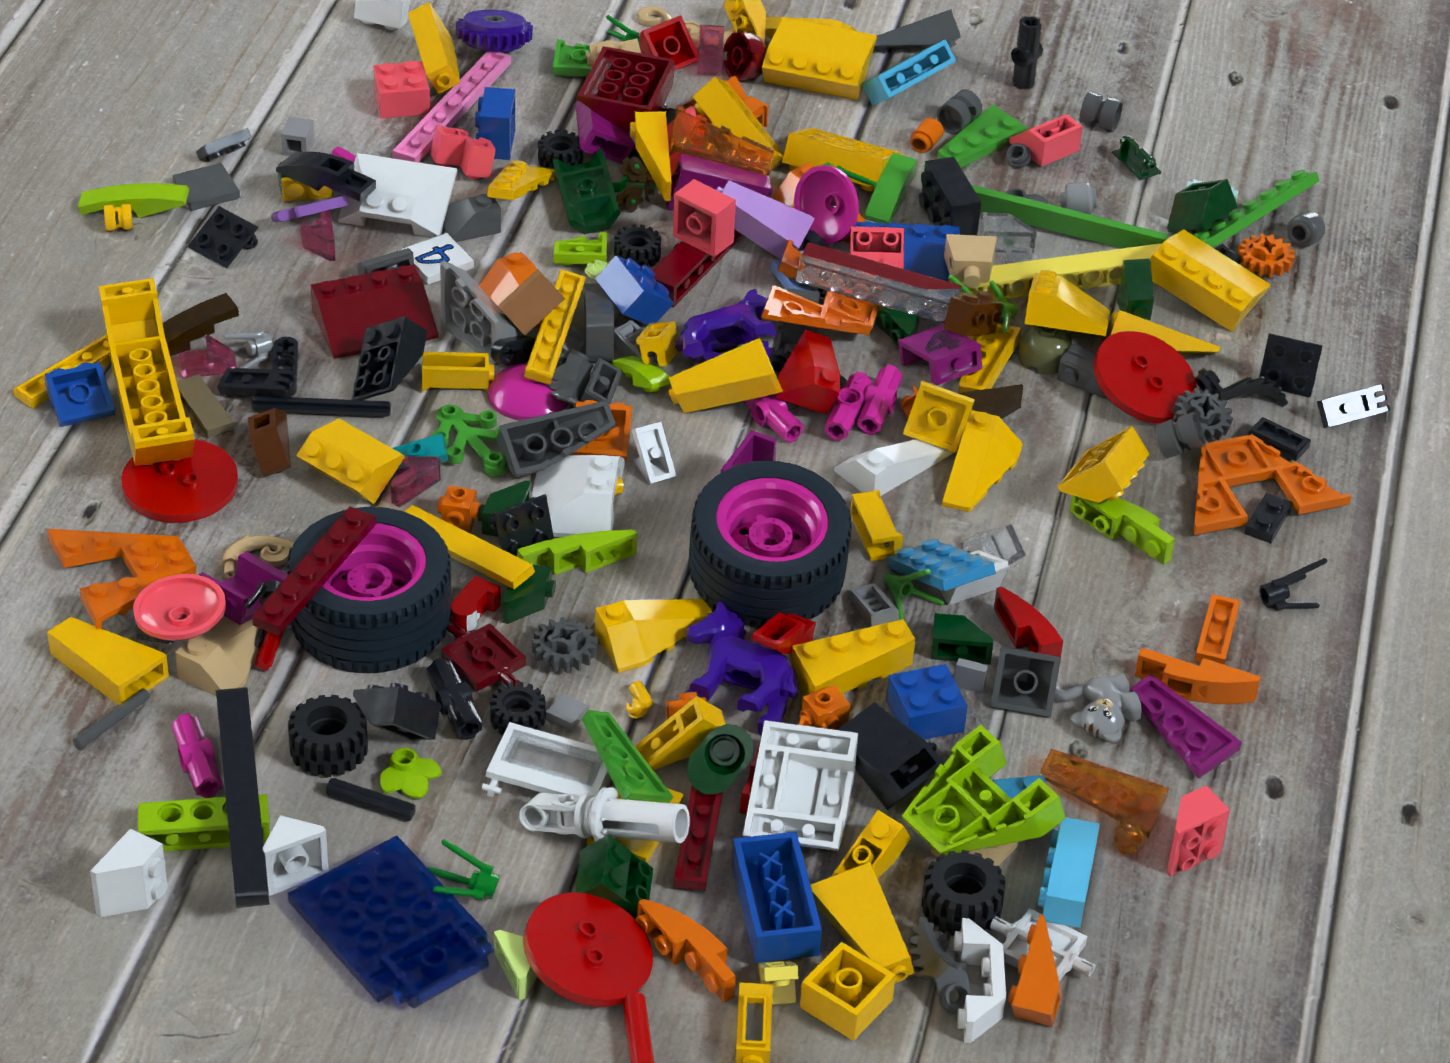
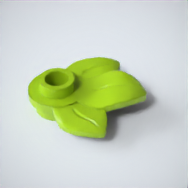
M399 748L390 757L389 767L381 773L380 784L383 792L386 794L401 789L405 796L412 799H421L428 793V779L441 776L442 771L434 760L419 758L413 749Z

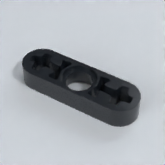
M281 337L273 343L272 369L292 370L296 374L290 388L287 389L288 392L285 397H292L297 392L299 350L297 340L292 337ZM284 350H288V354H283ZM291 366L289 369H280L279 367Z

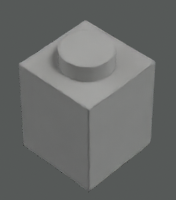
M289 117L281 133L282 155L290 156L298 152L311 151L315 142L314 120Z

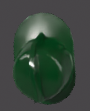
M726 724L716 727L706 736L688 761L687 774L689 781L695 789L704 794H718L724 792L735 782L753 758L754 745L752 738L746 730L737 725Z

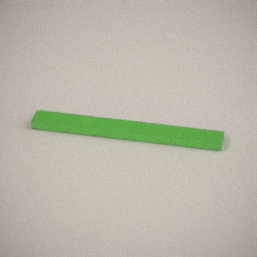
M972 185L981 200L980 213L1118 248L1162 244L1168 239V234Z

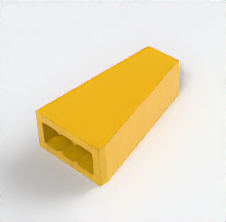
M427 2L408 12V17L426 75L438 94L458 85L460 77L453 38L430 2Z
M760 338L669 377L672 388L668 390L673 404H680L683 413L782 392V388Z
M69 617L47 631L50 654L118 706L142 688L148 691L169 677L167 655L163 652L102 628L97 629L94 625L79 619Z
M871 862L810 885L817 908L854 950L896 974L895 983L903 981L909 975L915 973L910 955Z

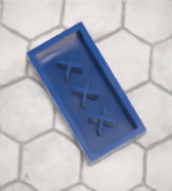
M797 832L733 838L731 865L754 962L760 963L820 956L822 928Z

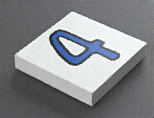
M448 233L406 247L413 252L414 265L421 278L428 285L440 281V262L447 261L465 271L474 268V260Z

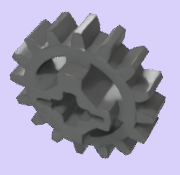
M1194 388L1193 393L1185 390L1183 396H1178L1172 409V413L1175 414L1173 421L1177 422L1178 417L1195 412L1201 423L1205 440L1209 443L1214 437L1219 441L1222 435L1226 436L1233 421V417L1230 416L1232 409L1225 408L1227 401H1219L1218 393L1211 396L1208 389H1205L1204 393H1200L1198 388Z
M561 617L560 622L557 623L553 619H549V626L541 624L539 625V631H534L532 652L535 653V660H543L542 667L544 668L552 665L553 672H557L559 668H564L565 672L569 673L571 667L580 671L582 663L589 666L591 658H596L598 637H595L594 628L587 629V622H583L580 625L577 624V618L566 622L565 617Z

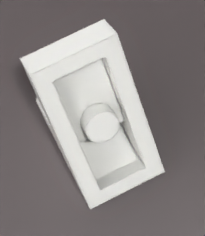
M658 422L633 429L632 433L639 457L633 460L646 481L651 484L676 477L662 423Z

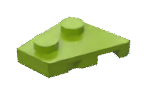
M600 232L599 239L586 241L585 236H580L570 240L565 239L554 242V263L571 266L573 264L587 265L588 262L594 263V260L607 262V232Z

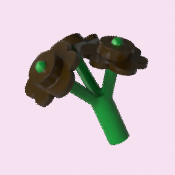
M632 157L631 159L624 158L620 172L625 177L620 182H612L614 192L618 193L616 199L619 203V209L621 211L626 210L629 213L634 212L637 206L643 202L642 190H645V200L650 202L651 195H655V190L657 189L654 180H651V175L645 174L647 168L642 165L641 160L637 157ZM637 181L643 183L645 181V185H627V182Z

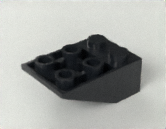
M406 316L366 328L352 400H365L394 391L423 356L428 331Z
M875 702L837 729L858 733L855 769L887 810L934 775L940 764L944 765L925 739Z

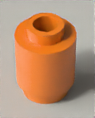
M925 118L911 135V147L919 153L930 151L944 135L942 124L934 118Z

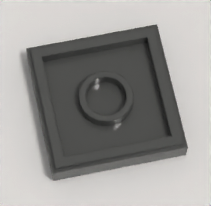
M222 163L173 175L174 184L188 186L189 193L186 204L191 211L240 198L239 189Z

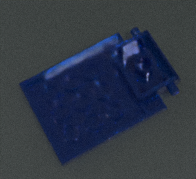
M397 835L288 892V902L377 1003L392 995L394 1002L398 1006L406 1002L410 1007L416 1008L488 968L489 960L487 956L494 953V948L488 941L485 929L453 895L433 891L435 886H445Z

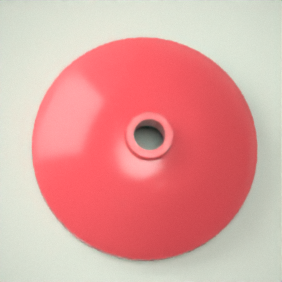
M177 574L156 580L145 587L135 599L133 613L136 624L146 634L162 640L181 641L200 636L213 628L224 615L226 600L223 590L213 580L195 574Z

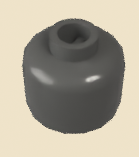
M1302 212L1290 220L1287 226L1288 238L1298 247H1310L1324 236V220L1315 212Z

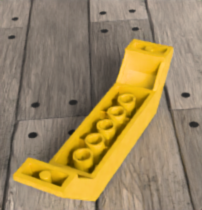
M154 278L98 286L112 370L134 465H151L157 462L178 461L183 458L192 457L195 440L190 417L186 418L164 335Z

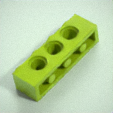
M259 794L263 843L265 844L270 835L268 794ZM226 797L138 803V832L162 843L164 852L230 847Z

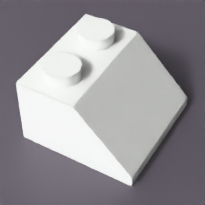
M130 829L92 868L90 875L96 915L106 917L148 909L157 899L163 897L168 888L162 843Z

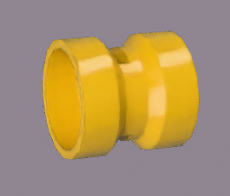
M122 204L121 207L104 205L106 231H115L116 228L133 230L131 204ZM116 211H118V222H119V224H117V220H116Z

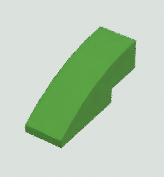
M896 153L892 154L874 189L864 219L877 223H890L906 199L907 188L916 176L917 159Z

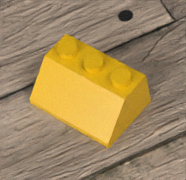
M340 418L312 431L296 455L310 468L372 504L376 502L405 458L403 454Z

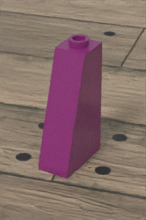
M578 101L575 110L580 149L593 155L598 149H602L605 159L623 165L622 161L629 156L635 146L629 132L622 130Z
M681 154L671 178V201H666L667 210L674 211V193L694 179L715 190L718 186L723 189L730 180L771 198L773 192V185L770 184L768 173Z

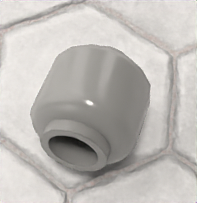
M1089 182L1066 184L1065 192H1060L1061 207L1091 214L1093 208H1097L1096 187L1092 188Z

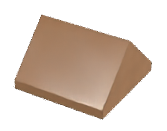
M537 269L505 298L498 307L526 335L565 298L542 272Z

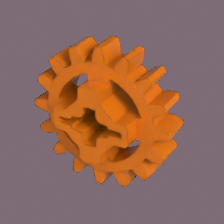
M1260 233L1258 238L1254 235H1250V240L1244 238L1242 244H1239L1238 255L1241 257L1242 267H1248L1252 273L1258 272L1259 277L1267 275L1269 278H1272L1273 274L1280 277L1283 272L1289 273L1290 267H1293L1295 250L1290 249V243L1284 244L1283 238L1276 240L1272 234L1265 236L1263 233Z

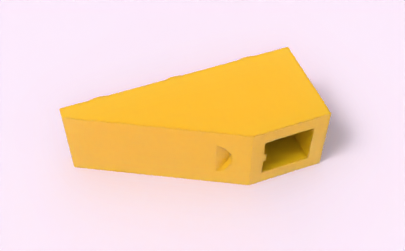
M726 0L723 6L735 32L753 33L765 42L766 10L761 0Z
M877 810L831 877L871 862L878 879L894 864L911 840L904 825Z

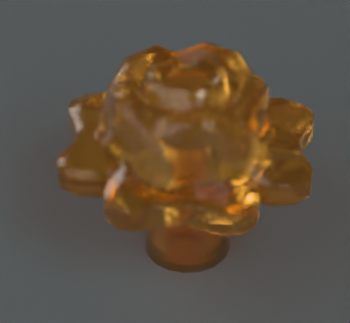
M1132 817L1129 820L1123 818L1120 820V825L1114 828L1113 844L1119 848L1121 854L1129 852L1135 854L1138 851V846H1141L1145 841V835L1143 834L1144 826L1138 824L1137 818Z

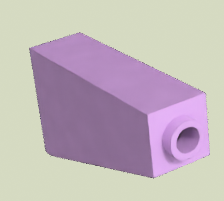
M730 180L723 189L719 186L716 189L736 200L734 229L780 260L789 239L794 241L792 246L797 250L799 249L815 219L811 215Z

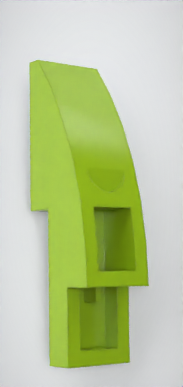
M1072 495L1070 512L1095 528L1098 532L1104 534L1112 541L1122 536L1163 565L1171 560L1175 538L1159 528V517L1121 498L1111 502L1107 498L1097 503Z

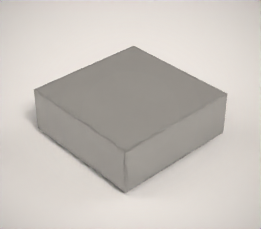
M959 658L954 677L958 688L983 694L988 665Z
M563 693L546 711V719L572 731L589 710V705Z

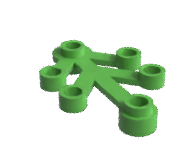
M452 404L445 405L437 410L436 420L439 422L440 427L432 433V436L442 433L447 447L449 445L450 431L455 429L458 432L453 446L447 449L449 463L459 464L464 460V449L468 443L483 459V472L487 476L499 477L505 473L506 461L500 452L491 451L481 440L497 442L499 427L495 430H489L497 425V414L494 411L486 410L480 415L464 413L460 407ZM466 423L481 425L487 429L469 427Z

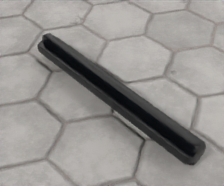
M254 396L252 398V410L267 411L276 408L288 413L388 417L391 414V403L389 401Z

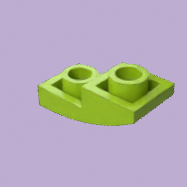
M631 355L613 360V366L622 370L625 377H632L633 386L643 387L646 392H657L661 390V387L671 384L669 376L661 368L652 362L646 365L641 357Z

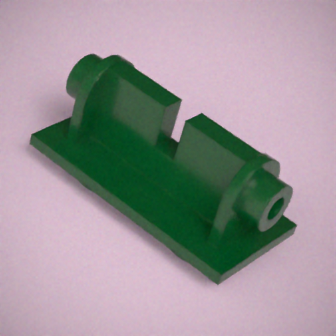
M1123 136L1120 139V149L1112 151V154L1139 180L1161 174V171L1156 167L1155 158L1150 156L1143 148L1139 149V145L1131 136Z

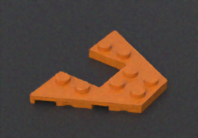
M789 239L778 271L783 272L788 278L802 280L812 288L826 290L823 304L820 305L773 285L761 318L869 335L874 325L879 302L865 294L854 284L851 288L838 279L839 273L826 264L819 262L817 258L803 255L792 246L794 241Z
M1253 434L1209 442L1200 449L1193 534L1198 535L1247 525L1248 515L1231 491L1230 487L1274 478L1287 499L1293 502L1292 506L1298 515L1350 505L1351 495L1349 493L1342 495L1329 487L1326 479L1315 476L1310 469L1297 461L1290 463L1280 456L1281 452L1266 445Z
M47 529L48 540L63 568L122 557L133 578L124 577L118 581L94 583L90 586L79 588L80 599L97 629L102 628V622L116 614L121 616L127 614L133 608L138 594L154 581L177 574L196 575V564L179 536Z

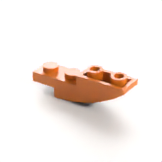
M1141 648L1138 654L1134 675L1144 679L1152 674L1185 700L1212 704L1255 702L1261 676L1203 658L1199 666L1145 648Z
M646 899L638 901L636 921L655 942L659 953L663 956L666 955L674 965L685 960L689 969L693 972L696 971L704 980L707 989L711 993H715L723 1003L734 998L736 975L726 965L727 947L716 936L690 917L660 903Z

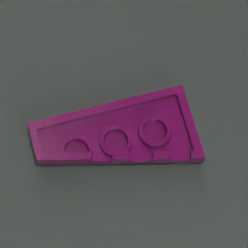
M1152 674L1130 688V692L1135 691L1138 695L1143 714L1198 779L1240 750L1241 741Z

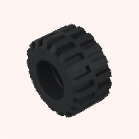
M318 695L316 699L312 697L307 699L305 704L300 703L296 706V711L291 712L290 720L288 721L290 755L293 757L295 765H300L302 771H311V775L314 776L324 774V777H331V774L340 776L345 774L346 770L352 771L356 769V764H361L364 761V756L368 752L367 719L356 702L351 703V699L347 697L341 699L339 695H331V697Z
M962 850L961 853L950 851L948 856L941 854L936 858V861H931L928 865V870L925 872L921 900L923 914L925 917H929L928 922H932L934 926L938 925V930L943 933L946 931L951 932V936H954L955 931H961L962 918L971 919L983 930H991L992 920L995 916L1001 918L1006 880L1005 876L1001 875V868L993 866L994 861L989 857L984 859L982 854L977 852L970 854L968 850Z

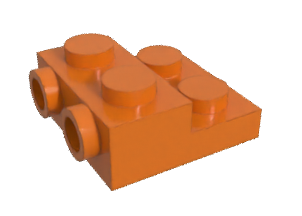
M586 400L584 402L576 401V407L585 406L597 402L594 400ZM620 402L609 404L616 427L571 455L620 456L624 461H627L632 424V406H627Z

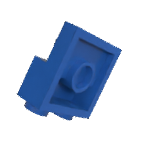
M89 362L82 363L74 368L65 370L55 369L45 374L44 385L60 427L115 415L116 409L100 362L93 364Z

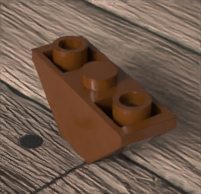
M273 408L248 417L249 436L264 477L291 468L287 414L285 411Z

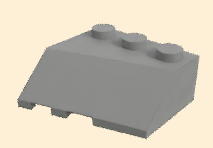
M447 261L440 262L442 327L477 353H489V361L494 365L499 364L491 358L493 344L499 339L520 336V330L465 270Z

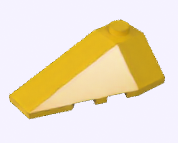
M971 410L946 487L942 506L970 512L987 495L988 489L994 483L998 484L1008 469L1012 470L1016 466L1023 443L999 416Z

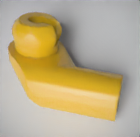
M635 681L629 686V691L634 698L631 705L627 702L626 711L630 717L638 719L646 715L653 704V700L643 683Z

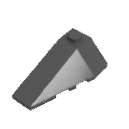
M950 9L877 35L874 49H926L945 39L949 47H953L956 45L955 41L961 35Z
M606 400L500 425L497 443L501 454L505 458L506 467L515 477L544 471L615 428L616 423Z

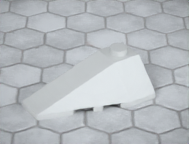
M915 439L857 454L835 466L834 471L862 493L880 490V496L954 454V452Z

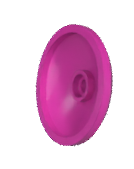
M821 165L806 171L800 178L794 195V208L815 218L809 230L817 233L825 241V244L836 243L845 239L850 234L851 227H854L857 222L859 203L855 187L849 177L834 166Z
M528 363L509 366L494 376V380L490 381L488 398L491 405L500 414L520 421L563 411L569 404V402L558 400L555 396H552L551 392L554 390L550 389L548 384L525 378L524 373Z

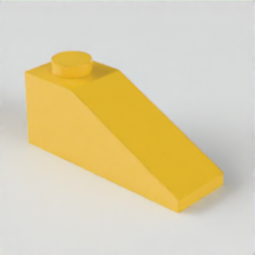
M696 696L636 744L635 747L653 770L691 757L695 749L711 731L718 726L726 725L722 711Z

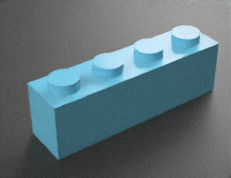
M945 39L862 83V86L873 106L956 62V59Z
M1066 817L1061 822L1060 829L1053 828L1046 862L1048 867H1045L1042 886L1045 887H1041L1038 906L1044 907L1043 915L1047 922L1081 928L1099 832V823Z

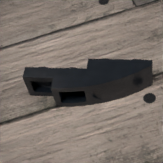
M311 151L291 154L276 167V172L317 191L326 186L359 202L363 201L376 189V180L354 171V162L332 154Z

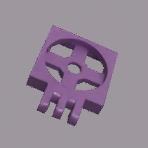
M344 195L272 213L271 219L274 222H281L348 206L349 203L347 196Z

